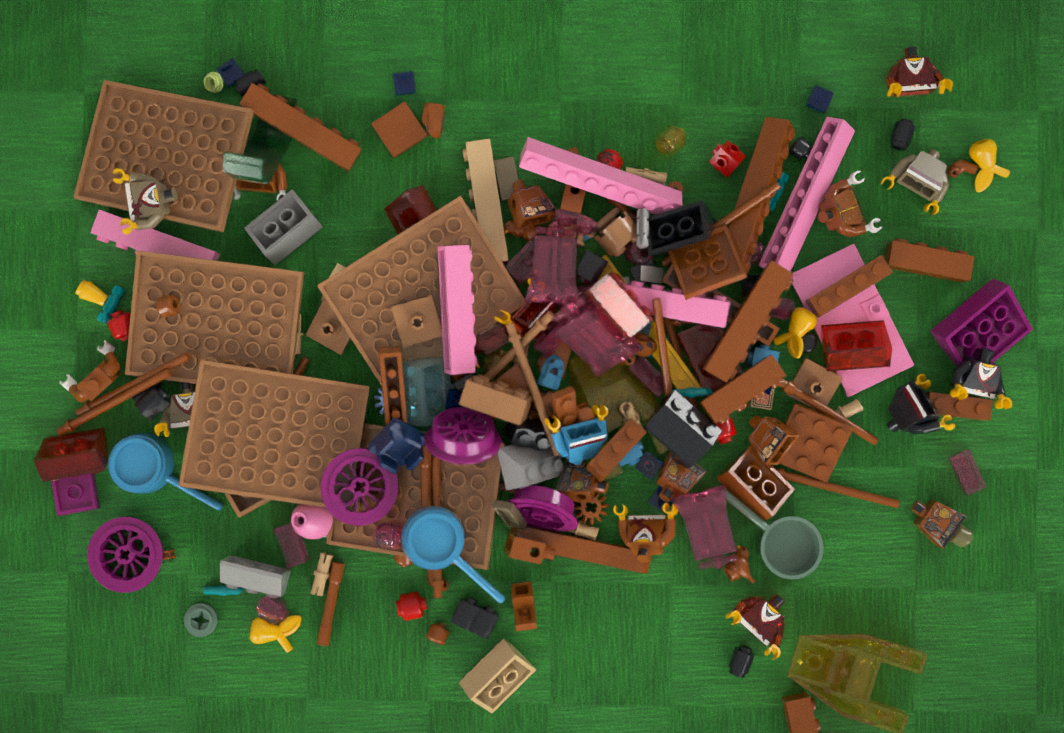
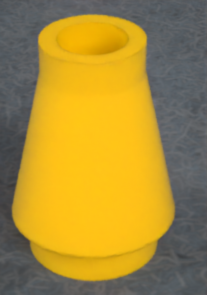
M85 280L79 284L75 293L80 299L101 306L104 305L109 296L91 281L87 282Z

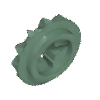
M205 603L191 606L184 617L187 631L197 637L209 635L215 630L218 623L217 613L213 610L212 606ZM203 612V618L209 621L204 622L201 626L200 621L193 618L200 617Z

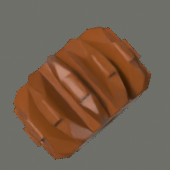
M595 492L593 501L590 502L592 504L596 503L594 511L585 509V507H588L587 502H577L580 505H575L574 510H581L576 513V517L578 518L584 514L582 518L583 523L587 521V518H590V524L592 525L594 524V517L601 522L602 519L599 514L607 515L606 511L601 510L602 508L609 507L607 503L601 504L606 497L601 496L598 499L599 492Z

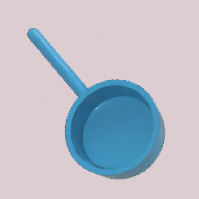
M146 432L136 433L122 439L112 449L108 460L109 473L113 481L123 490L148 494L161 489L168 482L216 510L223 509L221 502L198 489L179 486L180 479L172 475L174 469L172 450L161 437Z
M427 506L415 511L407 519L402 529L401 543L404 553L412 563L424 569L437 570L447 567L454 562L497 602L503 603L505 601V597L459 556L464 546L465 533L462 523L453 512L439 506Z

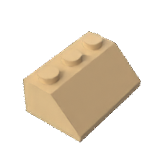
M503 638L465 675L459 684L470 700L493 713L536 669L512 644Z

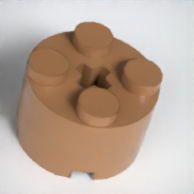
M625 210L620 213L623 217H615L599 231L600 237L598 235L594 237L609 256L614 255L618 257L626 250L625 245L628 242L634 243L636 237H638L636 236V223Z

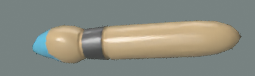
M618 207L612 209L592 228L586 230L583 241L594 237L595 233L600 231L620 213V209Z

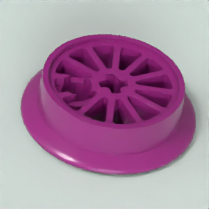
M468 407L451 408L439 413L435 417L433 425L426 432L424 439L426 448L431 454L443 461L455 464H474L493 457L501 447V437L495 429L492 418L488 414Z
M351 449L339 454L329 463L322 476L321 495L326 508L339 521L349 525H369L382 519L391 510L397 498V475L380 467L377 455L368 449ZM356 461L361 462L358 476H356L352 465ZM364 463H370L372 468L362 477ZM347 464L352 472V479L341 470ZM378 469L381 476L367 481L372 472ZM337 474L343 475L349 480V483L335 481ZM383 479V488L370 487L369 484ZM356 482L364 483L362 486L363 491L354 490ZM334 485L344 486L334 494ZM345 490H349L352 494V498L348 502H343L340 498L341 493ZM376 490L382 491L383 493L381 498L378 500L368 491ZM365 495L376 502L370 509L364 497ZM359 497L362 499L365 511L357 512ZM354 503L352 511L345 508Z
M529 485L517 488L513 499L507 501L514 503L528 526L553 532L572 531L578 526V521L573 516L574 502L556 490Z
M132 517L114 518L101 525L93 534L87 550L88 565L94 578L105 588L120 593L134 592L147 586L158 574L163 558L162 545L156 532L147 523ZM123 529L129 531L128 542L123 533ZM115 533L118 534L122 544L112 537ZM137 539L143 541V549L137 547L135 543ZM108 541L118 549H107ZM129 550L130 554H129L128 557L126 558V557H125V554L127 553L126 551ZM106 553L115 554V558L107 561ZM139 557L148 558V564H146ZM117 560V562L119 563L114 568V570H112L109 567V563ZM136 563L144 568L142 574H140ZM124 564V572L122 577L118 575L117 572ZM130 565L135 575L133 578H129Z

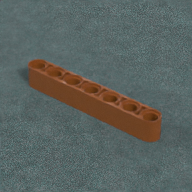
M526 526L523 530L511 528V531L543 540L546 543V547L555 549V555L645 574H648L652 555H650L648 562H640L637 560V555L632 553L631 548L597 540L593 541L588 538L541 530Z

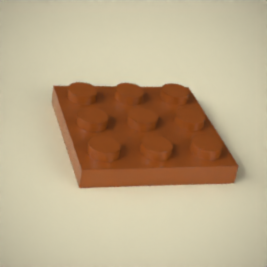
M727 225L714 229L709 239L668 251L686 300L747 278Z
M794 402L784 424L800 436L785 454L780 464L827 483L854 428L849 424Z

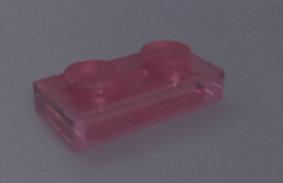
M965 449L948 457L965 495H970L986 488V484L970 449Z

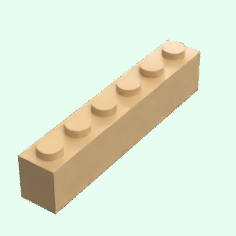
M490 139L466 142L463 156L464 161L469 162V169H466L467 181L472 182L469 196L470 201L475 202L476 208L472 209V215L503 264L509 263Z

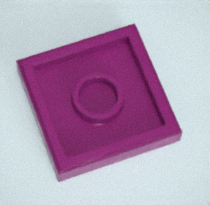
M93 468L50 475L57 516L100 508Z

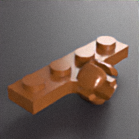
M572 386L552 393L554 416L560 421L559 431H561L562 427L594 419L593 411L587 407V403L582 402L576 405V393Z

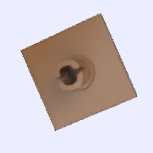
M432 295L391 306L403 347L442 336V328Z
M324 299L306 336L342 355L351 338L327 300Z
M805 358L792 382L796 384L797 388L827 406L843 377ZM785 393L786 395H788V396H790V397H792V398H794V399L800 401L801 403H803V404H805V405H807V406H809V407L815 409L814 407L810 406L809 404H807L806 402L802 401L801 399H799L798 397L794 396L793 394L789 395V394Z

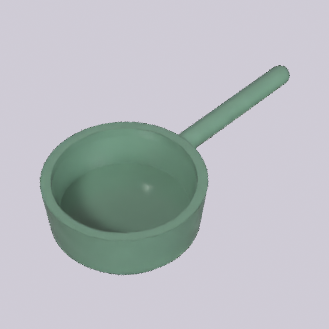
M720 486L717 488V493L763 530L759 542L760 554L766 566L775 575L785 579H800L811 574L818 567L823 556V540L818 529L811 522L801 517L788 516L778 518L768 524L724 487Z

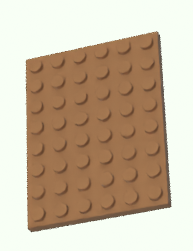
M104 80L73 198L129 211L124 184L128 183V181L124 180L120 184L115 183L113 178L120 179L122 175L113 173V170L122 169L125 174L129 172L142 173L156 178L167 189L174 188L177 192L178 199L169 202L170 213L164 216L163 219L224 232L254 111L249 108Z
M461 196L317 285L380 384L381 374L378 348L400 347L403 380H406L443 356L442 336L403 347L391 306L432 295L442 328L438 246L469 245V249L472 252L470 270L473 273L471 292L474 294L472 313L475 315V324L473 325L475 336L498 322L494 316L500 319L503 318V313L500 309L511 314L526 303L523 295Z
M137 251L125 375L141 376L186 352L190 354L191 360L171 369V376L164 380L196 384L200 360L293 374L304 272ZM167 295H174L180 304L179 312L173 316H161L156 310L157 299Z
M200 360L179 486L326 507L321 495L322 476L329 463L336 456L345 451L360 448L370 386ZM357 461L352 463L355 473L357 468ZM347 464L341 470L352 479L353 475ZM337 474L335 481L349 483V480L343 475ZM334 485V494L344 486ZM345 490L341 493L340 498L343 502H348L351 500L352 494L349 490Z
M364 423L360 448L368 449L367 445L385 426ZM501 443V447H505L506 443ZM498 453L485 461L474 464H455L440 459L441 507L450 510L458 517L465 533L464 546L459 556L472 568L488 570L496 519V511L492 505L494 500H498L502 475ZM357 461L356 476L359 475L360 461ZM364 463L362 477L372 468L370 463ZM406 463L402 467L397 466V498L391 510L382 519L369 525L355 526L343 523L333 516V523L328 532L326 544L407 557L402 548L401 534L407 519L415 511L421 509L419 464L412 471L407 469ZM431 466V501H432V466ZM378 469L372 472L367 481L381 476ZM383 479L369 484L370 487L383 488ZM356 482L354 490L363 491L362 486L364 483ZM376 490L368 491L378 500L381 498L383 493L382 491ZM364 496L369 509L376 504L369 496ZM361 497L358 499L357 512L365 511ZM354 503L350 505L351 511L353 510ZM377 532L378 534H380L379 536H381V541L378 542V546L376 543L377 537L375 538Z

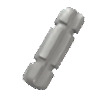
M646 208L637 210L636 216L638 218L636 220V236H638L636 237V246L641 249L647 248L649 242L647 238L649 236V221H647L649 219V211Z

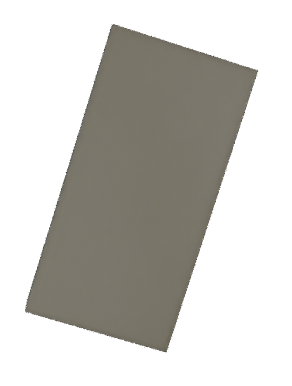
M514 156L494 160L502 202L509 200L514 191L512 184L518 180Z
M494 500L492 507L507 527L522 530L526 528L527 522L514 503Z

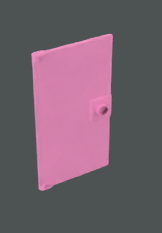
M852 244L794 272L791 277L793 280L792 285L803 307L812 312L806 300L865 264L855 244ZM874 284L817 318V324L814 329L836 374L843 377L841 384L847 397L915 366Z

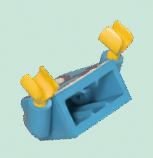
M600 404V410L596 405H593L591 408L593 414L598 417L597 419L562 427L561 431L558 430L560 427L558 418L553 415V424H550L549 420L545 418V425L552 430L551 437L555 449L562 457H566L568 462L580 465L583 460L595 457L607 440V425L604 417L607 416L608 409Z

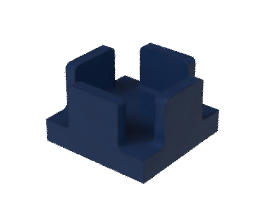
M394 417L367 446L370 452L377 455L380 467L396 474L398 472L397 466L402 467L406 463L407 469L412 471L424 458L422 446L425 444L426 434Z

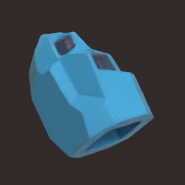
M551 355L547 357L537 384L558 390L564 371V363L559 356Z

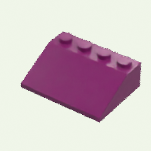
M993 278L930 331L938 345L957 366L966 356L978 358L982 347L994 351L991 362L994 363L1031 332L1033 328L1010 286Z

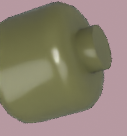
M961 524L950 539V542L959 547H965L973 540L972 531Z

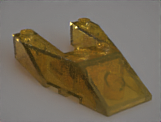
M606 343L568 360L571 386L576 393V405L584 402L588 404V408L596 405L599 410L600 404L604 405L608 409V414L604 417L607 432L625 424L623 421L624 416L620 411L622 403L627 402V405L628 402L632 403L634 410L639 414L644 425L658 406L650 388L627 365H621L606 352L608 348ZM649 433L658 454L669 450ZM606 440L605 443L601 446L599 452L608 443V440ZM618 464L603 481L623 473L620 465Z
M867 634L799 635L787 676L841 716L893 733H904L909 715L902 709L871 700L870 696L881 662L922 675L928 654L901 643Z

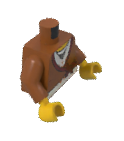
M664 503L663 511L667 515L628 516V519L625 518L628 508L622 504L623 512L618 513V507L615 505L613 511L620 519L618 521L620 536L625 545L631 548L632 553L637 555L638 561L645 563L649 561L650 555H660L664 547L675 537L676 519H674V515L678 513V506L676 504L672 505V510L669 512V504Z

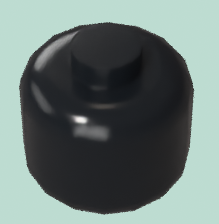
M798 137L789 148V154L797 160H801L803 157L807 158L812 145L803 137Z
M806 333L801 337L803 340L802 353H810L817 346L816 337L811 333Z

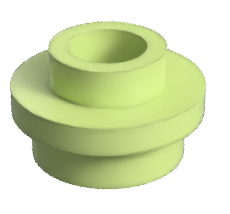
M210 72L205 76L203 82L208 91L217 93L222 90L223 79L219 73Z

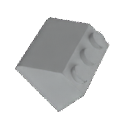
M292 189L244 229L262 253L276 265L323 226Z
M512 444L501 447L497 452L506 490L526 487L561 476L563 471L560 454L554 456L551 446L548 450H537L531 446L520 447Z
M232 555L220 561V582L225 583L228 588L238 589V587L246 588V592L253 594L263 592L266 593L267 597L278 599V597L283 596L286 592L290 569Z

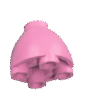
M298 504L291 516V525L294 531L299 536L309 540L327 536L333 523V515L326 507Z

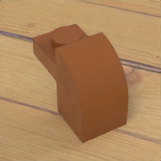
M532 582L511 584L516 631L537 629Z

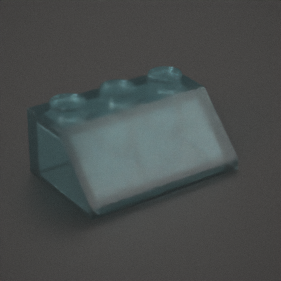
M443 356L416 358L402 362L407 424L423 427L430 426L439 413L453 408L450 374L444 373Z

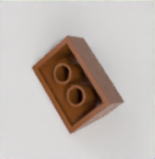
M752 445L748 446L717 477L732 495L763 520L773 517L795 490L772 465H765Z

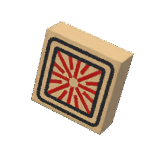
M768 389L765 392L766 394L756 401L754 398L751 399L750 407L771 410L774 389Z

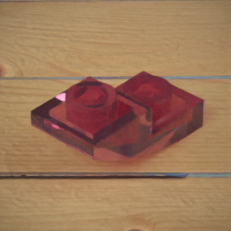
M556 209L553 215V224H559L562 227L574 224V232H579L581 235H590L598 227L596 221L576 212Z

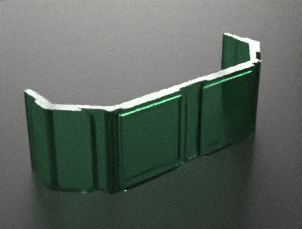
M282 96L288 101L286 104L293 108L295 105L297 106V99ZM258 118L255 133L246 146L243 155L224 151L223 172L231 178L268 185L280 161L287 152L292 138Z

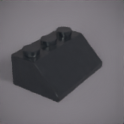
M701 200L649 217L647 220L649 221V236L647 237L649 239V256L651 257L709 239L714 231L712 212L706 203Z
M676 390L662 398L643 427L690 468L713 446L722 432L720 428Z

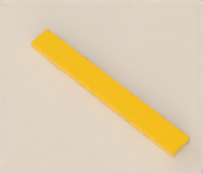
M606 254L602 256L603 259L608 261V264L598 279L601 285L604 287V281L611 280V277L623 279ZM619 309L636 333L649 336L656 342L657 349L652 355L661 367L654 320L649 314ZM666 339L672 384L676 389H687L688 387L702 388ZM647 342V346L653 347L650 342Z

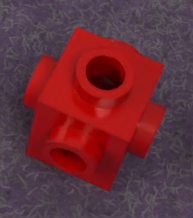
M728 140L723 146L720 143L711 152L714 156L709 162L717 171L728 178L745 159L746 155L739 150L737 145Z

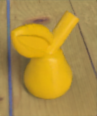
M991 139L977 141L969 148L970 157L981 168L975 179L976 192H982L989 187L994 173L1004 178H1007L1010 173L1009 170L995 165L997 145Z
M803 307L794 309L791 314L789 332L773 339L775 345L787 342L790 355L799 359L803 352V340L801 337L814 329L817 324L816 315Z
M300 615L289 616L277 625L264 617H256L251 623L249 639L254 644L278 640L286 653L293 649V646L286 636L297 631L302 618Z

